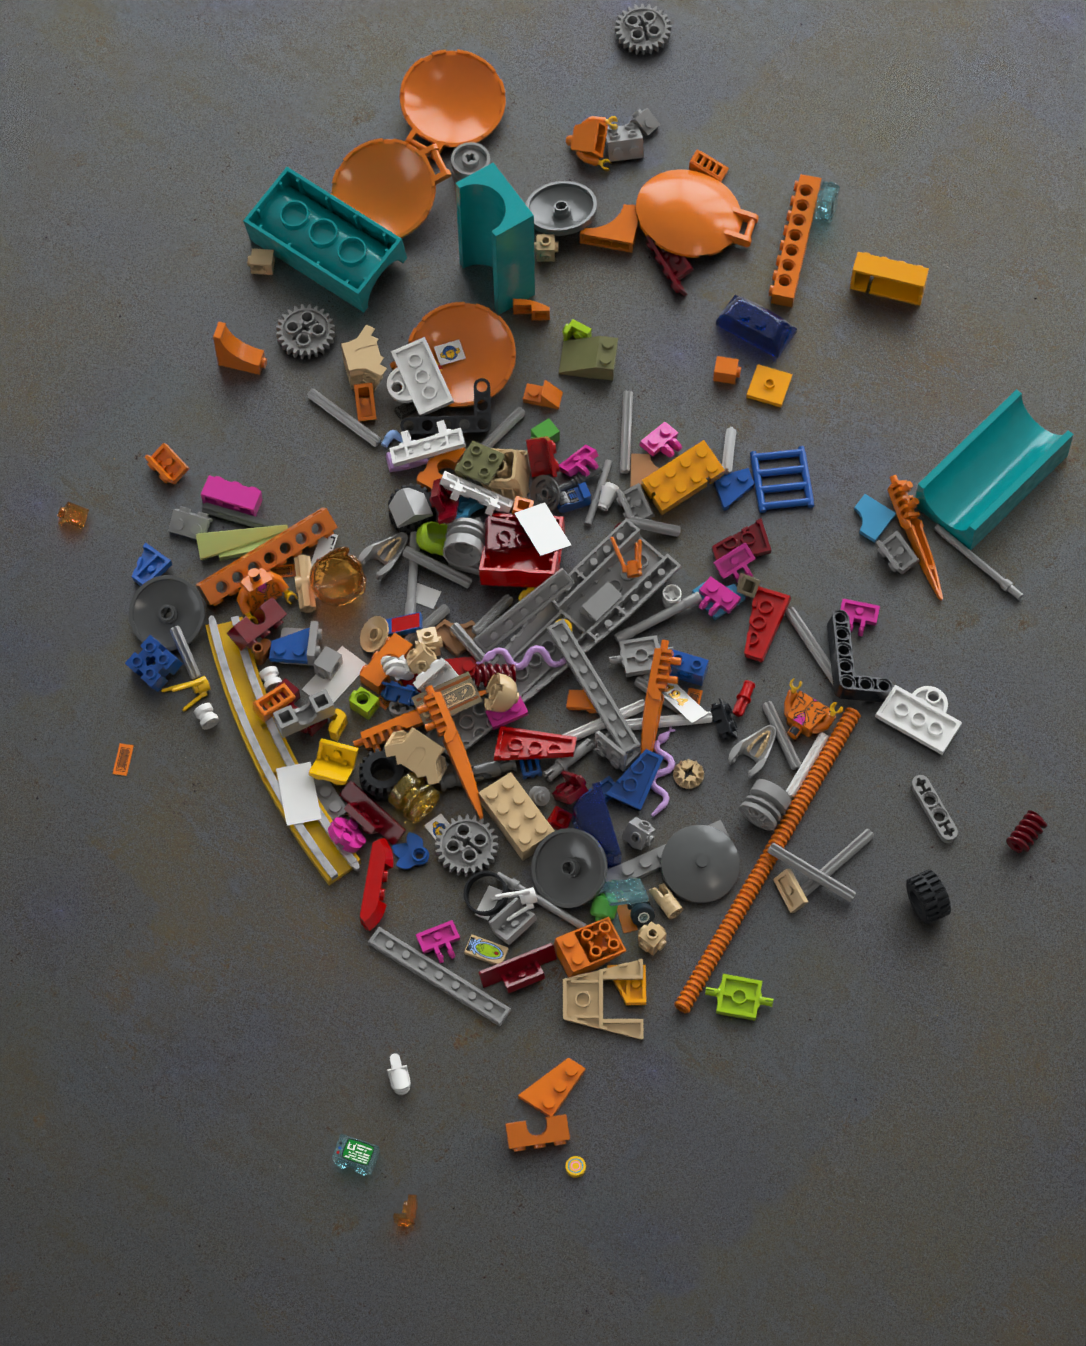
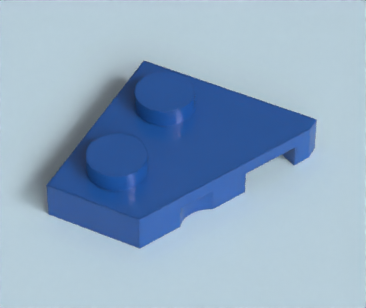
M147 543L143 545L144 551L142 556L138 558L137 567L132 574L133 581L140 586L152 578L161 576L173 565L171 560Z

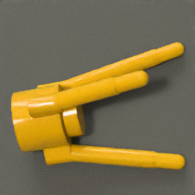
M202 676L193 681L164 688L161 691L176 692L192 687L194 693H199V695L182 709V711H186L201 698L208 696L206 691L211 690L207 678Z

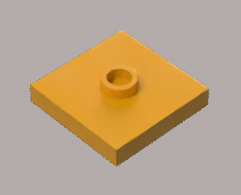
M757 364L746 398L782 408L793 374Z

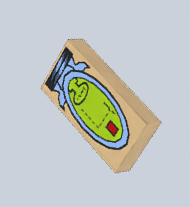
M471 935L464 954L496 965L504 962L509 948Z

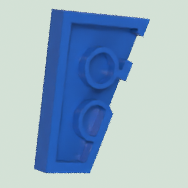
M645 749L605 795L637 810H641L664 757Z

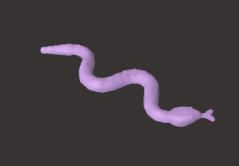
M535 645L527 650L520 663H516L510 653L500 647L488 651L482 661H477L476 663L489 662L495 658L496 654H501L508 666L514 664L516 670H523L529 665L535 653H540L544 661L554 668L565 665L566 660L563 657L559 661H554L543 646Z
M671 726L669 731L658 736L654 745L655 753L663 756L668 765L666 768L657 771L651 785V789L663 798V801L651 814L652 817L665 809L669 802L668 793L656 784V779L670 774L675 768L673 757L660 748V744L665 743L669 739L670 732L675 731Z

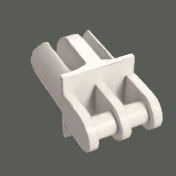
M404 655L399 658L392 656L382 657L381 665L386 675L395 677L397 682L400 679L411 680L414 678V674L410 672Z
M392 1054L390 1056L392 1069L387 1070L390 1084L396 1094L405 1095L410 1090L411 1085L407 1065L402 1066L398 1054Z

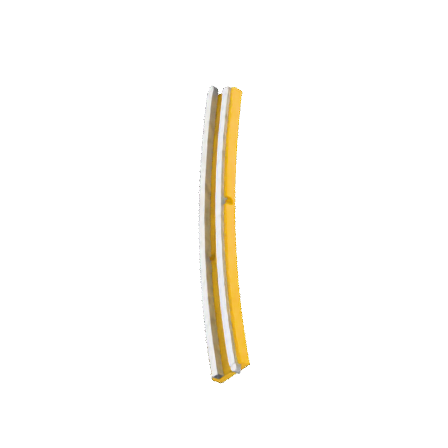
M211 615L209 617V624L205 626L226 699L257 772L286 822L276 768L297 765L298 762L286 738H282L275 724L274 716L263 722L253 710V702L264 696L266 691L252 650L246 647L241 651L227 635L228 631L241 621L243 617H231V622L217 624L214 616ZM318 799L322 819L289 825L288 827L327 884L331 885L351 870L359 871L361 859L356 853L343 850L344 846L340 843L336 845L332 841L328 833V827L333 820Z

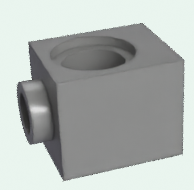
M325 646L313 663L316 675L331 681L343 664L342 654Z

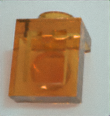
M67 502L58 511V524L62 525L64 522L83 528L89 509Z
M408 1194V1201H404L403 1213L406 1214L394 1213L393 1219L397 1225L408 1227L410 1224L415 1225L418 1204L417 1195Z

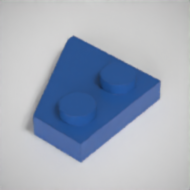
M749 468L738 470L728 475L724 474L720 479L713 482L723 511L729 509V506L734 501H738L744 493L754 488V481Z
M310 628L271 641L270 662L308 664L307 648Z

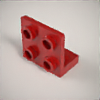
M548 436L526 439L531 477L551 474L553 478L557 477L556 472H559V464L556 458L554 459V454L557 453L555 442Z

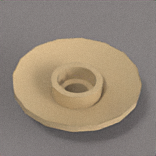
M374 616L364 624L360 634V645L363 650L368 653H374L385 644L389 633L386 619L381 616Z

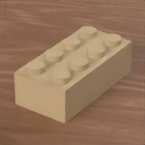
M511 772L478 792L481 805L522 861L532 856L539 843L547 835L554 832V829Z

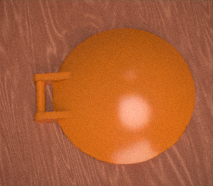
M458 49L457 51L438 50L432 52L431 55L417 60L405 74L400 88L401 110L405 120L412 128L405 142L419 150L426 148L427 146L414 140L418 135L433 144H437L438 152L441 154L444 147H458L466 142L477 143L490 135L500 123L506 105L504 84L494 67L480 56Z
M379 138L359 145L344 157V161L339 169H336L333 176L332 195L398 237L403 238L415 231L424 222L434 203L436 185L450 178L452 174L446 168L438 152L437 144H432L419 150L399 139ZM431 155L440 170V173L436 175L427 158Z
M671 170L652 177L641 188L635 206L636 216H638L640 222L639 226L646 236H650L657 246L670 253L692 258H699V255H715L722 252V249L728 245L730 246L732 243L749 247L752 242L751 236L754 226L759 219L757 214L740 209L737 199L723 183L707 174L693 170ZM742 222L748 223L744 235L739 233Z
M453 302L435 308L422 318V321L416 328L414 327L408 340L409 344L425 337L434 359L438 363L439 360L434 347L460 340L466 358L441 365L443 370L440 371L454 403L448 405L450 407L474 406V383L480 378H484L490 383L492 398L508 382L515 366L516 346L510 328L490 308L477 303ZM395 361L390 363L392 370L398 368ZM479 382L477 390L480 392L486 391L487 384Z

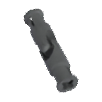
M492 759L480 765L471 766L475 782L500 776L501 773L510 770L517 771L515 760L494 761ZM455 770L451 774L444 775L439 782L442 792L451 787H462Z

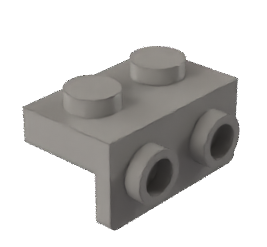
M640 483L623 492L620 489L616 490L618 494L616 499L625 510L623 513L625 519H628L629 516L644 519L655 517Z
M180 506V509H173L168 531L196 539V534L207 533L213 518L208 517L209 514L198 511L195 514L191 512L190 508Z
M898 531L894 532L883 542L880 540L876 542L879 546L877 550L884 558L887 557L889 559L888 565L894 572L898 571L900 574H904L920 561Z
M517 897L489 921L494 935L508 945L537 920L536 915L530 910L525 911L510 921L506 920L524 907Z

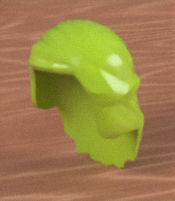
M433 521L423 523L416 532L418 546L423 551L443 556L447 525H439V523Z

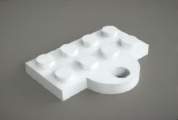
M425 337L391 351L398 368L394 369L388 376L387 389L394 400L401 403L414 402L420 417L454 403ZM400 384L402 389L399 392H394L392 387Z
M895 685L875 716L877 719L943 755L962 725L961 721L946 713L948 700L945 694L940 689L932 686L920 687L911 694ZM930 694H935L938 697V700L931 701L929 700L928 696Z

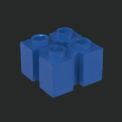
M149 635L140 645L143 650L139 654L134 652L125 664L151 688L159 692L168 682L165 677L169 673L174 675L184 663L168 651L157 639Z

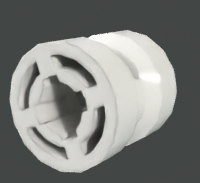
M670 584L663 589L662 603L665 608L681 601V589L677 585Z
M276 666L266 667L259 673L261 680L264 681L266 692L272 691L282 682V679L278 677L279 672Z
M204 703L194 710V714L197 719H200V725L204 730L214 727L220 721L217 714L213 713V707L210 703Z

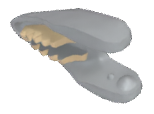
M400 532L383 541L371 544L361 552L357 564L361 567L370 559L379 560L385 566L376 573L375 578L381 580L392 569L401 555L408 540L407 534Z
M767 725L751 736L741 740L730 751L728 764L735 763L739 755L749 756L756 762L755 766L748 771V777L750 779L753 778L762 769L775 740L776 728L773 725Z

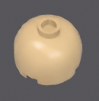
M501 673L494 674L486 688V692L489 695L488 699L484 698V706L486 710L493 712L508 711L519 699V693L517 692L514 680Z

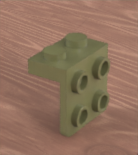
M472 440L469 447L464 451L461 461L457 463L454 472L460 478L466 479L469 477L489 485L505 457L503 453Z

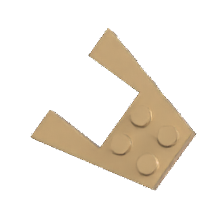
M643 959L563 979V1020L640 1040L644 1039L643 1019H603V980H643Z

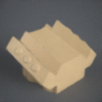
M365 325L356 339L342 343L341 348L343 363L351 389H354V384L372 382L374 392L387 368L380 365L384 357L379 352L378 339L371 336L375 328Z
M494 449L503 453L505 458L489 485L481 483L483 488L513 500V502L516 496L528 499L527 494L530 492L529 476L531 472L527 451Z
M413 727L409 733L404 730L392 732L384 746L386 757L396 756L397 765L402 764L417 775V778L426 776L428 785L439 783L447 769L445 757L441 755L445 748Z

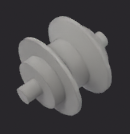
M534 786L530 789L528 796L535 805L544 806L549 802L550 792L546 787Z

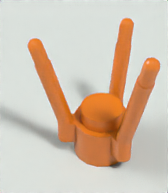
M610 537L622 566V573H627L628 578L642 576L641 539L638 540V543H635V560H630L625 565L614 537Z

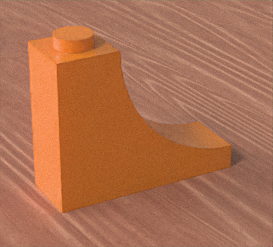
M624 204L620 214L610 223L601 227L584 228L581 230L580 243L633 253L640 224L638 216H636V205Z
M218 322L213 336L218 365L260 375L262 368L265 369L267 365L264 350L242 342L229 331L226 323Z

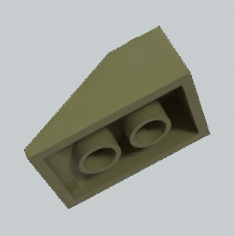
M595 336L564 341L559 374L613 381L618 352V338Z

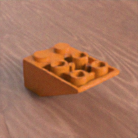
M609 917L555 938L553 945L568 978L590 973L626 952V948Z

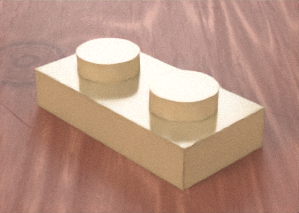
M785 869L773 879L790 913L797 912L808 903L791 869Z

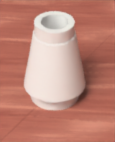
M606 482L601 488L597 507L603 511H608L618 496L616 490L619 487L613 483Z

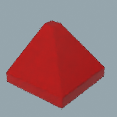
M555 806L547 821L553 829L568 828L573 814Z

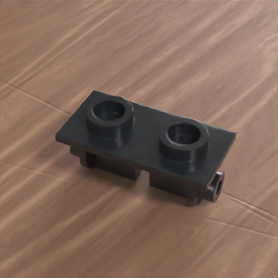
M719 698L720 704L714 703L710 709L715 722L722 720L721 723L716 724L719 737L722 740H728L730 735L738 738L736 733L738 730L737 724L730 715L732 713L731 706L728 702L725 703Z

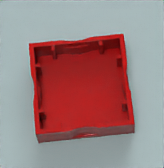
M493 513L491 516L519 522L515 514ZM554 516L565 534L564 517ZM484 546L479 566L481 585L537 588L559 570L562 549L540 556L535 547L485 552Z

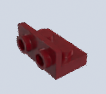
M563 771L561 774L566 782L559 784L551 794L555 800L571 805L589 790L585 786L587 783L581 775Z

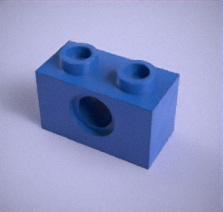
M672 649L674 652L673 657L682 658L681 665L671 664L669 676H676L679 680L702 686L708 671L709 660Z

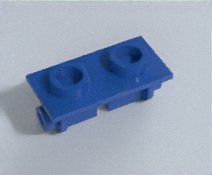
M382 681V684L386 686L385 690L381 692V697L384 700L397 703L400 696L399 703L409 706L415 705L411 697L420 694L416 687L412 685L404 687L395 681H390V683Z

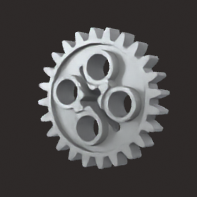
M642 3L641 7L638 8L634 4V9L628 7V12L623 10L622 15H618V20L615 22L616 39H619V44H623L624 49L629 47V52L636 50V54H638L639 51H642V54L645 55V52L648 51L652 54L653 49L658 52L659 47L664 48V43H668V38L671 37L672 26L670 25V20L667 19L668 15H663V10L657 11V6L651 9L650 4L646 8Z
M301 304V309L294 306L293 312L288 309V315L282 314L283 320H278L279 325L276 326L278 344L282 346V350L287 349L288 355L293 352L294 358L298 354L301 356V359L304 358V355H307L308 359H310L311 354L318 357L317 352L324 354V348L330 349L329 343H334L335 325H333V318L330 319V314H325L324 309L318 311L317 305L314 309H311L310 304L307 308H304V305Z
M466 814L465 819L458 815V821L451 818V824L445 822V829H439L441 835H436L438 842H435V848H437L435 851L436 855H440L438 857L439 862L444 861L443 868L450 866V873L457 870V876H459L462 871L465 877H467L468 872L474 875L475 870L482 872L483 866L489 869L488 862L494 863L493 856L498 855L497 850H495L499 848V844L496 843L498 836L494 835L495 829H490V823L484 825L483 818L478 822L476 815L472 820L469 819L468 814ZM460 831H467L468 834H467V835H460L459 832H460ZM478 840L485 841L482 845H478L475 842ZM452 846L458 848L456 851L449 850V848ZM469 855L475 857L473 860L465 859Z

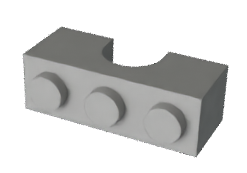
M326 689L309 696V701L300 708L292 709L291 705L273 712L275 724L282 738L335 715L334 703Z

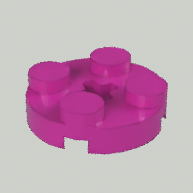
M336 817L328 827V833L332 841L336 845L338 843L343 845L342 849L347 852L355 853L366 843V838L358 828L359 824L357 821Z

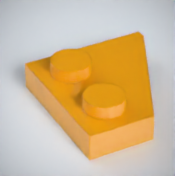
M607 965V968L614 967L617 965ZM643 965V980H613L626 1005H646V965Z

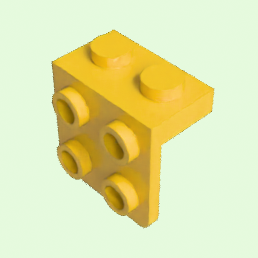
M321 738L317 758L309 770V776L317 780L330 781L336 785H345L355 769L359 748Z

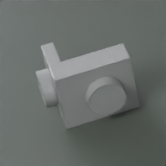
M648 108L642 111L638 109L632 114L633 118L629 121L630 123H635L645 137L660 126V123Z

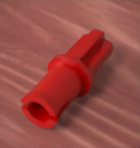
M745 680L740 694L736 696L737 701L733 709V714L736 717L743 716L747 705L751 703L750 697L755 688V683Z

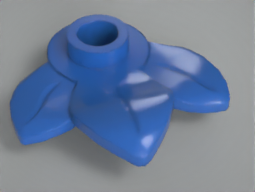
M409 832L407 834V843L392 846L395 856L399 858L396 866L401 869H410L415 865H424L429 860V852L423 847L422 838L414 833ZM418 854L423 855V858L418 859L416 858V856Z

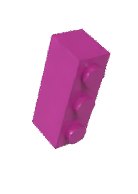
M209 475L201 492L202 503L207 502L255 517L263 500L262 492L258 488L243 486L239 482H230L219 476L213 477Z

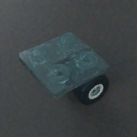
M640 878L610 880L604 883L603 891L610 906L627 904L628 909L631 910L632 922L636 926H647L651 921L653 922L655 913L650 906L649 897Z

